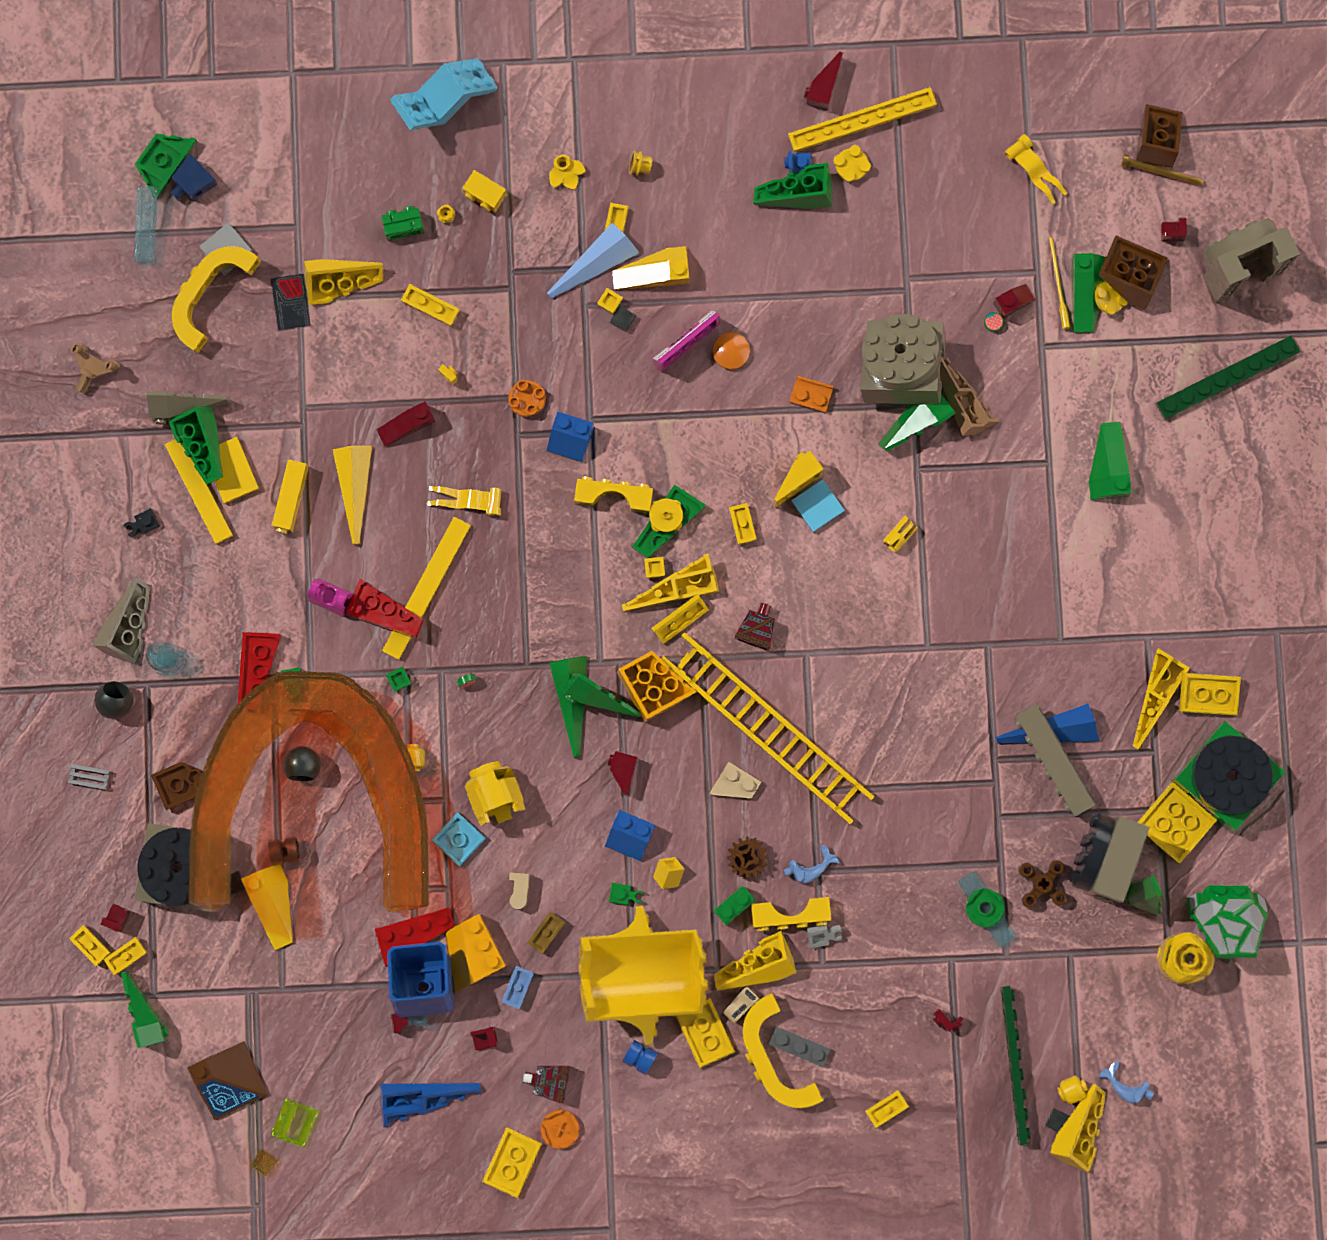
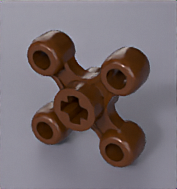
M1052 861L1045 874H1038L1030 863L1020 865L1018 870L1020 876L1028 878L1033 884L1032 890L1022 897L1021 902L1024 907H1035L1039 896L1042 894L1050 896L1052 902L1057 906H1062L1067 902V894L1064 891L1057 890L1053 885L1054 878L1064 872L1065 867L1061 861ZM1055 864L1060 868L1058 872L1054 870ZM1024 867H1028V868H1029V873H1028V874H1025V873H1024V871H1023ZM1041 879L1048 884L1045 890L1038 885ZM1057 895L1062 896L1061 902L1057 900ZM1028 897L1032 898L1031 904L1026 902Z

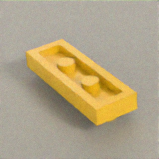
M411 284L408 285L401 299L402 303L452 327L460 312L459 308Z
M697 594L652 627V630L661 643L664 644L709 611V609Z

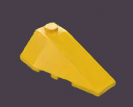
M686 246L666 248L614 270V290L689 284Z

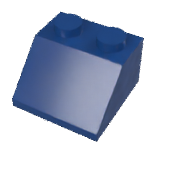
M557 411L547 451L583 463L594 430V423Z
M619 810L605 847L641 861L655 824Z

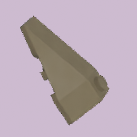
M147 391L150 419L155 421V424L161 425L167 424L170 419L197 406H210L213 409L229 404V398L223 395L201 394L200 398L190 393H183L181 396L172 394V392Z
M137 578L132 580L101 627L93 645L107 655L135 664L143 645L141 636L142 629H145L146 623L143 621L149 601L150 587Z

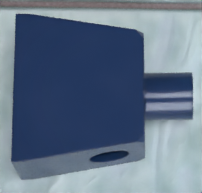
M190 154L172 176V179L178 186L170 193L177 201L185 194L191 200H195L218 183Z

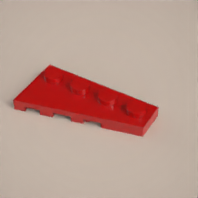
M359 579L346 612L348 616L414 638L418 637L424 622L422 618Z
M242 633L238 709L258 710L282 634Z
M450 907L376 928L375 932L385 967L388 966L387 952L391 947L427 943L453 928L455 924Z

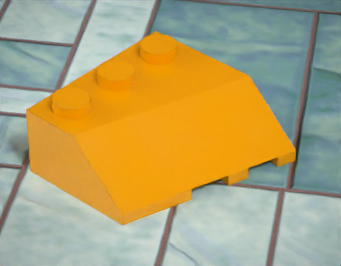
M653 651L626 664L616 672L638 712L641 713L644 722L678 705L697 692L683 678L669 668Z
M481 914L462 922L446 932L455 993L507 967Z

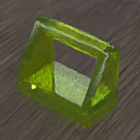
M285 1097L271 1134L277 1139L304 1147L318 1110ZM297 1107L309 1111L298 1140L286 1135Z

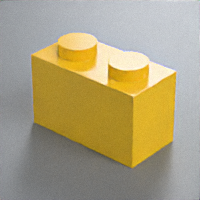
M475 170L462 188L466 199L471 202L477 201L481 204L480 207L488 212L491 210L496 213L507 196L505 188Z

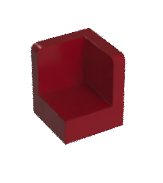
M1179 218L1177 222L1161 223V241H1184L1186 239L1187 218Z
M112 904L107 917L102 918L100 925L116 932H122L131 911Z
M495 1027L470 1032L476 1051L499 1046Z

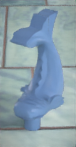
M822 844L820 846L823 856L822 864L804 868L799 866L795 860H791L788 863L790 867L784 869L783 872L786 877L793 874L797 882L806 884L818 878L828 864H839L836 855L830 854L828 848Z
M1119 1061L1114 1062L1110 1069H1104L1098 1076L1109 1079L1115 1092L1130 1104L1138 1103L1143 1096L1151 1100L1155 1094L1148 1089L1150 1087L1148 1082H1143L1140 1087L1135 1086L1132 1088L1117 1081L1115 1073L1119 1067Z

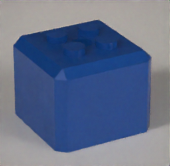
M432 942L390 948L387 952L389 998L395 1014L402 1018L449 1013L454 1008L452 967L446 945L442 942ZM423 984L429 986L428 990L425 992H420L418 990L419 987Z

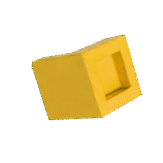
M676 857L659 859L653 878L662 889L675 888L679 886L685 869Z

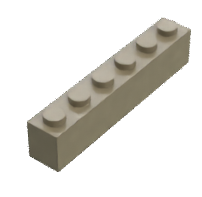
M1036 702L1016 713V724L1020 730H1025L1027 734L1025 739L1029 746L1035 747L1037 752L1034 754L1039 763L1043 762L1047 769L1044 771L1049 780H1054L1056 784L1054 789L1058 796L1064 797L1066 801L1064 806L1068 813L1072 812L1074 816H1077L1095 806L1092 796L1038 703Z

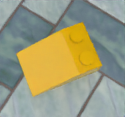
M803 451L795 457L796 460L774 498L775 508L822 476L824 469L811 451L807 453Z

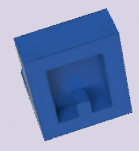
M788 151V157H784L785 169H788L789 173L793 172L795 174L804 170L805 166L811 165L810 153L792 154V151Z

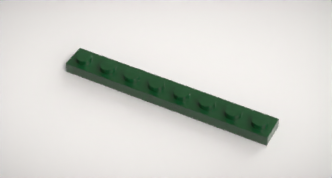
M1291 335L1156 402V406L1163 419L1166 420L1299 354L1300 350Z
M1001 986L1017 1139L1019 1145H1027L1028 1140L1031 1139L1030 1128H1026L1025 1121L1028 1120V1109L1024 1108L1023 1100H1026V1091L1021 1086V1080H1024L1023 1068H1019V1060H1022L1021 1049H1017V1041L1020 1040L1019 1030L1015 1029L1014 1021H1017V1011L1012 1006V1001H1015L1014 989L1011 990L1010 986Z

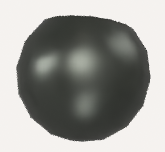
M110 681L101 685L95 693V707L103 717L119 719L130 711L133 696L125 684Z
M297 746L288 751L282 766L283 772L289 780L312 781L318 776L321 763L319 756L314 750L305 746Z

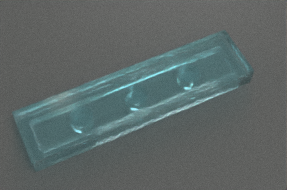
M137 186L134 262H155L157 187Z
M975 871L957 881L967 898L976 890L985 888ZM987 902L981 903L980 911L984 914L988 913L990 905ZM1004 917L994 926L986 927L998 947L1003 946L1016 937Z

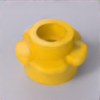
M449 205L441 206L437 210L439 221L442 223L452 222L455 216L454 208H451Z

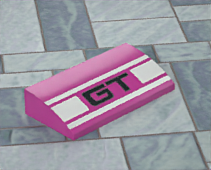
M710 311L652 359V362L661 372L719 325V315L714 311Z

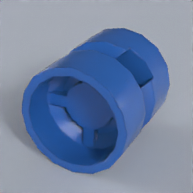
M634 1040L622 1062L630 1067L635 1065L637 1071L646 1075L658 1053L650 1048L645 1050L643 1044Z

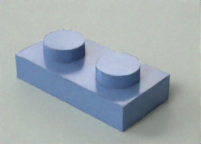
M515 966L502 1003L520 1009L534 972Z

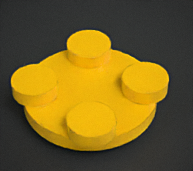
M853 145L843 150L833 160L838 175L846 182L861 179L871 168L870 162H868L866 155L858 145Z
M1106 282L1100 283L1095 290L1096 304L1107 315L1117 313L1123 306L1128 304Z
M661 499L652 502L649 513L652 530L655 532L679 531L682 527L681 522L683 519L681 503L672 499Z

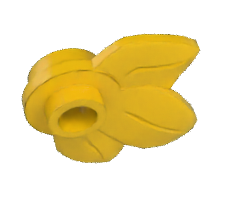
M559 155L554 159V168L549 173V180L553 188L558 187L562 183L568 189L575 190L578 185L577 175H581L586 171L580 161L571 160L567 155ZM565 162L566 166L560 167L559 164Z

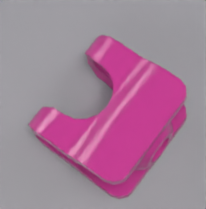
M320 578L313 580L307 593L309 602L342 617L345 615L344 603L346 599L349 600L354 594Z

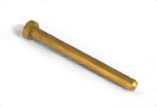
M1124 154L1121 162V167L1124 168L1131 166L1198 186L1203 184L1201 178L1130 159L1127 154Z

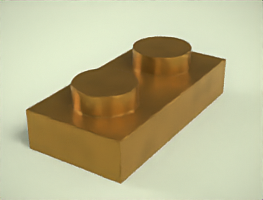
M549 912L527 943L541 954H544L565 925V922L552 912Z

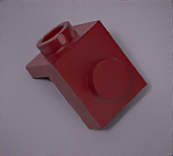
M940 1009L932 1013L935 1016L932 1020L939 1028L943 1026L947 1032L958 1030L962 1026L961 1021L964 1020L959 1016L951 1023Z

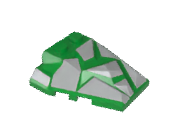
M1208 885L1202 893H1195L1187 898L1189 916L1191 920L1195 919L1199 932L1205 934V941L1216 958H1257L1261 936L1268 915L1266 902L1258 893H1252L1249 886Z

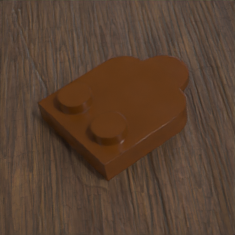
M183 762L151 775L166 811L195 799L199 794V786L204 782V773L200 769L190 768L188 764Z

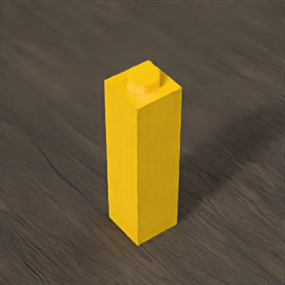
M289 459L287 461L272 521V527L278 533H293L309 469L306 463Z

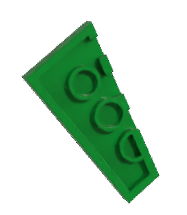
M675 484L665 497V499L677 500L681 503L683 511L681 529L706 507L704 503ZM649 521L632 546V549L649 558L678 531L655 532L652 530L651 521Z

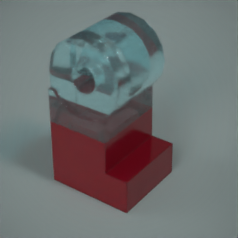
M395 1013L391 1014L394 1033L403 1032V1026L415 1025L421 1027L429 1021V1015L400 1018Z

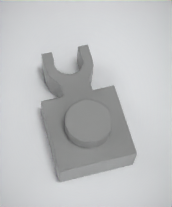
M826 925L807 928L810 948L829 945V940H842L841 933H837L841 932L840 925L833 926L830 929H827Z

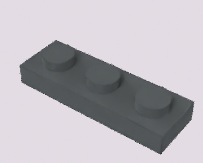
M777 1026L769 1042V1045L821 1067L824 1066L830 1051L829 1048Z

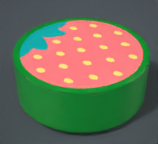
M997 312L989 313L984 319L985 328L990 332L999 331L1003 326V317Z
M472 673L466 674L457 680L460 689L469 687L477 682L475 675Z

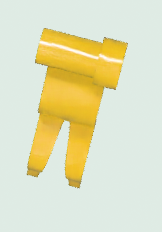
M1023 134L1017 139L1016 143L1004 151V154L1009 160L1015 159L1026 170L1032 183L1042 190L1051 204L1054 205L1056 202L1050 189L1040 178L1055 185L1064 196L1067 192L1059 180L1047 171L1040 157L1031 150L1030 147L1033 146L1032 141L1027 135Z
M429 486L430 491L440 492L458 499L427 501V505L445 506L455 509L484 510L486 515L501 516L500 500L502 489L490 488V492L472 489L456 490L447 487Z

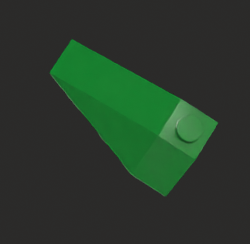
M828 162L805 166L804 170L795 174L791 172L785 178L780 180L774 179L754 187V205L809 209L832 207L833 189Z
M1074 253L1071 258L1074 333H1093L1100 311L1095 301V290L1100 283L1105 282L1099 276L1106 256L1095 253Z
M942 395L940 405L909 404L878 445L887 452L906 442L909 438L908 436L924 433L923 429L933 424L935 427L954 415L955 411Z
M197 406L170 419L169 423L175 440L185 449L184 453L187 457L191 458L195 469L204 482L210 484L223 478L217 423L212 408L210 406Z
M1121 422L1101 423L1088 480L1090 500L1129 497L1132 493Z
M573 673L562 691L566 695L565 699L573 704L578 702L636 717L641 716L640 712L625 702L618 701L610 692L601 690V686L580 673Z
M129 971L121 972L126 997L131 1000L128 1010L135 1020L131 1025L137 1048H145L168 1041L169 1031L167 1026L163 1025L162 1020Z

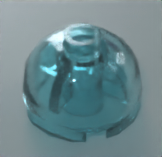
M154 642V646L149 643L146 659L150 667L157 670V674L168 675V673L180 669L184 662L186 650L182 647L180 650L174 649L176 645L166 642Z

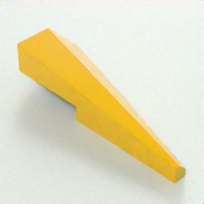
M371 445L347 446L333 449L353 545L360 544L372 452Z
M709 554L703 555L700 559L660 581L649 590L637 595L636 598L622 605L623 611L627 612L689 599L697 594L703 596L718 593L719 588L716 574Z
M1159 648L1156 650L1133 742V747L1136 749L1140 748L1169 703L1170 698L1182 681V673H1187L1190 669Z

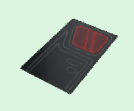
M296 274L271 278L278 331L310 326L304 275Z

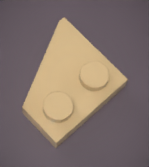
M728 762L709 794L713 796L752 799L761 781Z

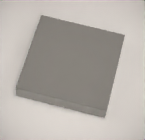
M229 223L199 246L206 255L216 249L228 246L241 247L253 252ZM234 266L223 268L220 272L226 275Z

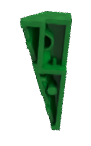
M587 656L567 658L549 663L574 758L580 757L584 704L569 702L565 699L566 695L562 691L573 673H580L586 677Z

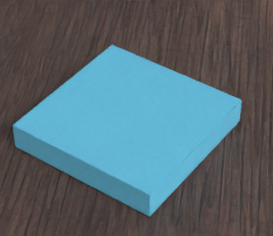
M823 479L791 501L812 532H815L845 511Z
M457 812L431 841L460 867L486 838Z

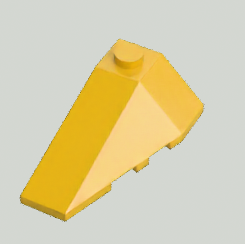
M328 259L304 261V278L308 304L329 303L334 301V298L342 295L347 296L350 294L349 292L359 288L365 289L382 282L383 264Z
M271 866L242 878L248 896L274 950L293 943L289 887L282 866Z
M782 931L758 942L760 945L752 951L748 949L744 952L745 956L741 959L730 962L714 974L716 989L719 991L778 981L795 974L794 959Z
M1093 1084L1086 1093L1085 1099L1081 1100L1060 1129L1050 1151L1058 1160L1088 1173L1096 1154L1094 1141L1095 1136H1099L1100 1131L1097 1129L1098 1119L1102 1117L1106 1092L1097 1085Z

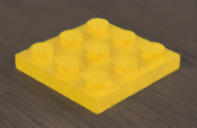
M1171 782L1138 820V823L1150 827L1146 837L1176 863L1180 864L1217 819L1175 783Z

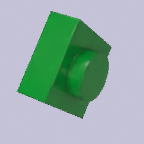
M403 666L386 674L394 692L412 684Z

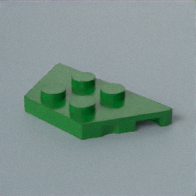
M155 134L136 161L135 166L156 200H158L171 181L172 176L197 143L196 138Z

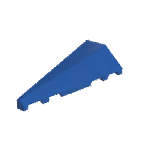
M1089 703L1046 718L1060 742L1099 741L1096 722ZM1016 729L997 736L995 739L997 744L1027 743L1025 739L1027 734L1024 729Z
M480 1083L380 1084L383 1127H388L390 1122L399 1119L401 1122L405 1121L407 1116L416 1113L422 1115L447 1106L449 1101L459 1099V1101L464 1100L466 1095L475 1092L481 1094Z

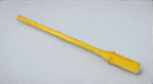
M1050 237L1049 242L1060 300V309L1058 311L1060 312L1062 328L1069 329L1068 308H1066L1063 300L1053 237Z

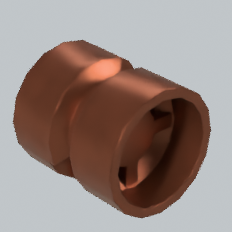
M296 837L285 838L284 842H281V840L268 842L272 866L282 865L285 861L288 863L300 862V850ZM284 847H287L288 855H285Z

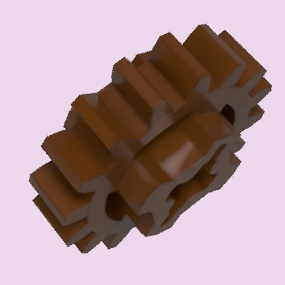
M746 836L745 841L738 838L739 844L733 842L734 849H728L732 853L731 856H727V859L731 860L728 867L734 866L732 872H740V878L743 874H746L747 879H749L750 874L757 877L756 872L763 873L761 867L767 866V863L764 862V859L769 858V856L764 855L767 848L762 849L763 842L757 844L756 838L752 841H749L748 836ZM743 845H749L746 850H737ZM755 847L759 850L761 859L755 856ZM752 849L751 857L753 858V860H749L748 863H746V865L744 866L745 858H743L742 855H746L749 852V850ZM734 856L740 859V868L735 863ZM752 864L758 865L755 869L746 871L748 866Z

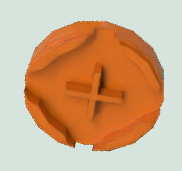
M559 1109L545 1116L540 1130L546 1144L552 1148L564 1149L574 1144L578 1138L580 1128L578 1120L572 1113Z

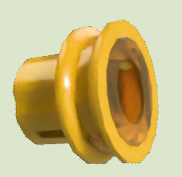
M633 150L629 163V174L635 173L636 176H638L639 172L649 174L652 166V157L642 156L641 151L636 153Z

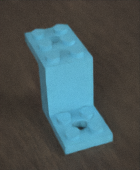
M478 58L444 63L417 92L394 95L390 101L409 130H416L445 124L470 97L494 93L498 87L485 70L483 63Z

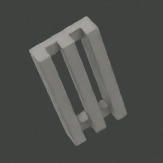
M71 764L72 769L69 774L68 783L107 790L110 771ZM76 769L105 774V778L76 773ZM74 777L98 780L104 783L99 785L74 780Z

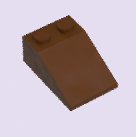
M1148 104L1145 105L1136 160L1173 168L1179 153L1183 112Z

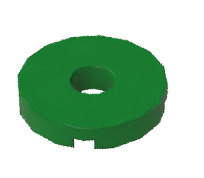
M983 888L970 894L966 901L965 910L967 917L972 923L986 928L994 926L1001 920L1005 907L1003 899L997 892L992 889ZM983 902H987L990 905V911L986 914L980 911V905Z

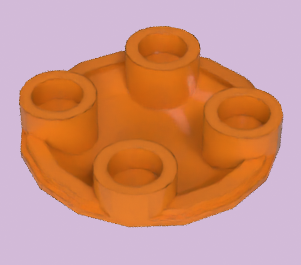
M729 332L717 338L714 342L712 353L715 361L720 366L728 370H734L746 363L749 358L750 347L745 337L738 333Z
M519 380L509 392V406L513 412L520 416H534L545 405V391L534 381Z

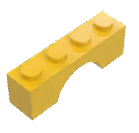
M585 476L582 479H577L574 503L577 505L594 507L601 497L608 494H616L623 497L629 503L631 512L650 513L653 497V488H650V485L638 484V486H631V483L624 481L615 484L612 483V480L608 479L593 481V478Z
M829 897L809 899L806 908L795 916L780 914L774 909L771 902L751 904L753 928H757L758 931L769 930V926H777V929H788L790 924H796V928L808 927V923L816 922V926L827 925V921H831Z

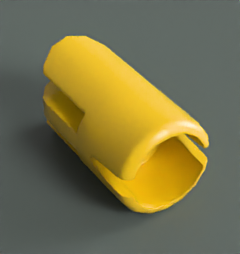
M904 515L883 539V543L885 545L889 544L888 548L893 552H898L918 527L916 525L913 526L914 523L911 520L908 521V517Z

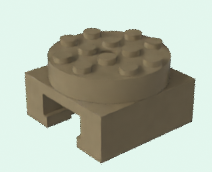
M1269 218L1259 223L1252 221L1245 225L1246 228L1242 230L1236 228L1228 232V236L1219 242L1214 241L1207 245L1202 255L1208 270L1203 275V278L1215 303L1238 293L1242 283L1251 276L1248 269H1243L1248 264L1258 261L1263 271L1261 274L1263 282L1287 271L1300 255L1287 226L1277 230L1274 221Z
M908 314L892 315L880 321H867L866 336L862 345L863 368L860 387L864 403L940 405L942 382L939 378L941 356H945L946 345L944 322H926L919 317Z

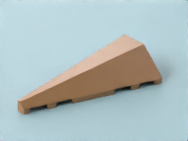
M941 356L939 378L949 404L955 411L954 416L962 436L976 435L997 425L1000 422L998 417L993 418L987 411L989 409L988 405H982L976 396L977 392L959 371L955 373L949 365L950 360L948 358L944 359Z

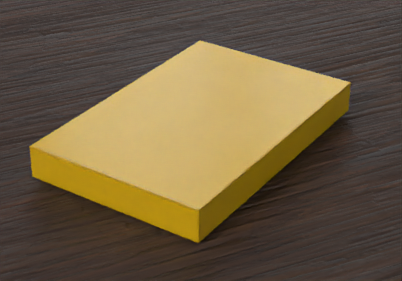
M238 437L219 444L223 478L215 481L223 503H229L259 490Z
M1182 673L1179 711L1238 715L1241 677Z
M711 998L706 1000V1005H703V1012L700 1014L676 1015L699 1068L735 1052Z
M506 1127L482 1182L518 1198L542 1143Z

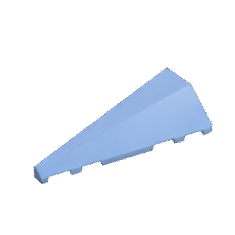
M611 223L547 292V295L553 299L555 296L571 290L576 285L608 271V269L637 256L639 251L627 236Z

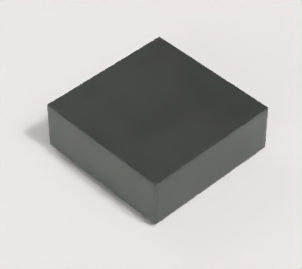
M619 306L610 324L627 332L636 315Z
M1053 1108L1044 1126L1058 1133L1070 1116Z

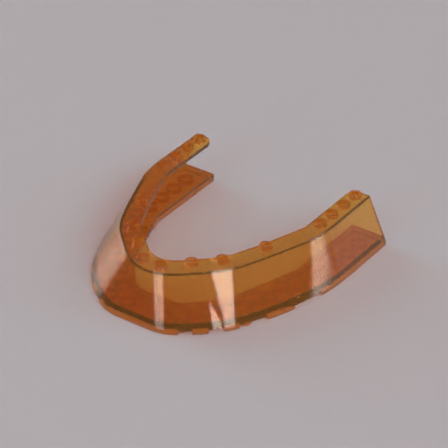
M281 672L269 677L250 691L226 719L209 753L200 778L191 822L189 903L204 910H219L225 904H230L231 820L246 782L257 759L273 741L291 726L300 722H311L323 728L349 753L369 794L383 834L384 908L389 912H406L429 906L428 826L425 804L423 803L412 758L387 710L380 705L369 691L362 688L355 680L334 672Z

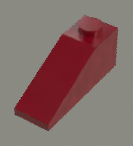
M839 51L813 79L811 86L806 87L804 98L807 99L806 105L828 111L843 52Z
M426 401L401 413L376 430L385 447L436 421Z

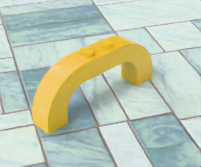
M222 247L209 253L198 266L192 269L191 277L181 285L180 293L176 297L172 308L174 330L186 346L199 353L208 340L207 336L195 328L192 322V312L217 273L223 268L234 266L252 276L262 261L258 256L241 247Z
M772 993L764 996L749 1009L743 1023V1040L748 1051L745 1056L749 1064H754L757 1070L753 1073L758 1083L762 1081L768 1093L775 1100L789 1107L805 1108L822 1102L823 1099L815 1082L799 1089H791L779 1081L760 1042L759 1029L766 1018L780 1012V1009Z

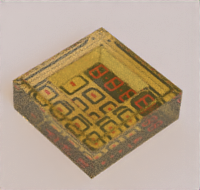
M260 1149L250 1166L266 1177L277 1162V1159L265 1150Z

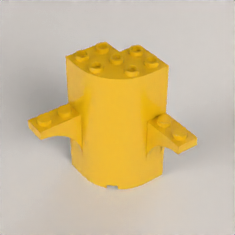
M636 906L634 921L623 931L606 936L580 937V994L586 1022L604 1020L629 1022L640 1029L645 1045H653V1038L657 1035L655 1023L658 1022L659 1016L700 1014L703 1012V1005H706L705 991H708V981L704 979L703 963H706V952L702 951V938L698 937L697 930L652 932V927L648 926L649 915L645 914L643 906Z

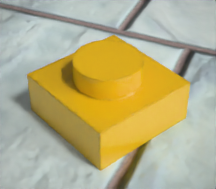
M606 288L597 305L614 314L623 297Z
M442 364L438 369L439 373L454 386L458 382L457 372L451 366L446 367Z
M663 557L644 559L646 579L665 577Z

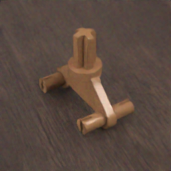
M76 343L70 348L71 352L75 354L81 369L80 373L82 375L76 386V390L80 393L85 394L91 380L96 379V376L114 372L121 367L120 362L116 360L105 362L87 353L88 348L82 343Z

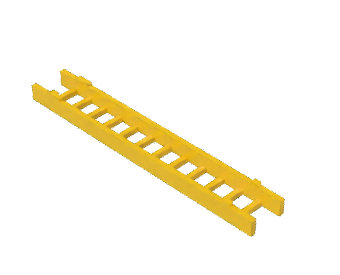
M684 632L681 637L693 647L691 652L686 653L677 667L664 656L661 659L677 675L683 678L691 688L695 689L701 697L850 825L853 820L841 810L842 807L857 790L870 801L874 796ZM696 652H699L708 661L691 680L682 668ZM713 664L722 674L705 692L695 683ZM727 676L737 686L720 705L710 695ZM742 689L751 697V700L734 717L724 708ZM757 702L766 712L749 730L739 720ZM771 714L781 724L763 743L753 733ZM786 727L795 737L778 756L768 745ZM798 740H801L810 749L792 768L782 758ZM814 752L825 762L807 781L797 771ZM829 765L839 775L821 793L812 783ZM844 778L854 787L836 806L826 796Z

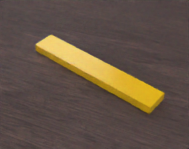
M175 439L164 444L215 544L217 545L232 537L233 534L209 487L195 469L191 458L187 457L184 453L185 449Z

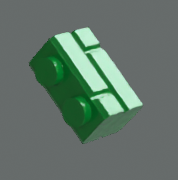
M408 206L404 208V211L396 212V210H390L385 212V215H381L387 241L424 233L419 208Z
M742 886L713 911L726 926L750 906L755 899Z

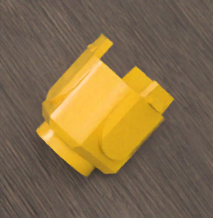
M494 761L469 772L471 779L467 781L465 789L480 826L489 823V817L494 815L498 823L512 819L510 812L512 808L514 812L525 810L522 793L510 767H502L500 761Z
M1173 934L1167 937L1158 949L1156 959L1161 974L1172 983L1185 985L1202 980L1213 969L1214 955L1211 953L1208 945L1196 934ZM1169 945H1171L1170 952H1169V956H1168V960H1167V962H1165V961H1166V957H1167V953H1168V949H1169ZM1187 953L1193 954L1194 959H1191Z

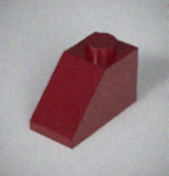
M1024 284L995 298L993 304L1004 319L1034 302L1035 298L1027 285Z
M615 751L614 755L610 754L608 766H611L610 771L623 794L628 796L638 757Z

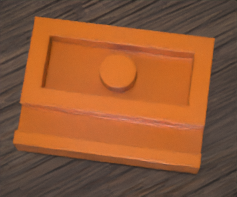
M797 375L789 403L826 413L834 386Z

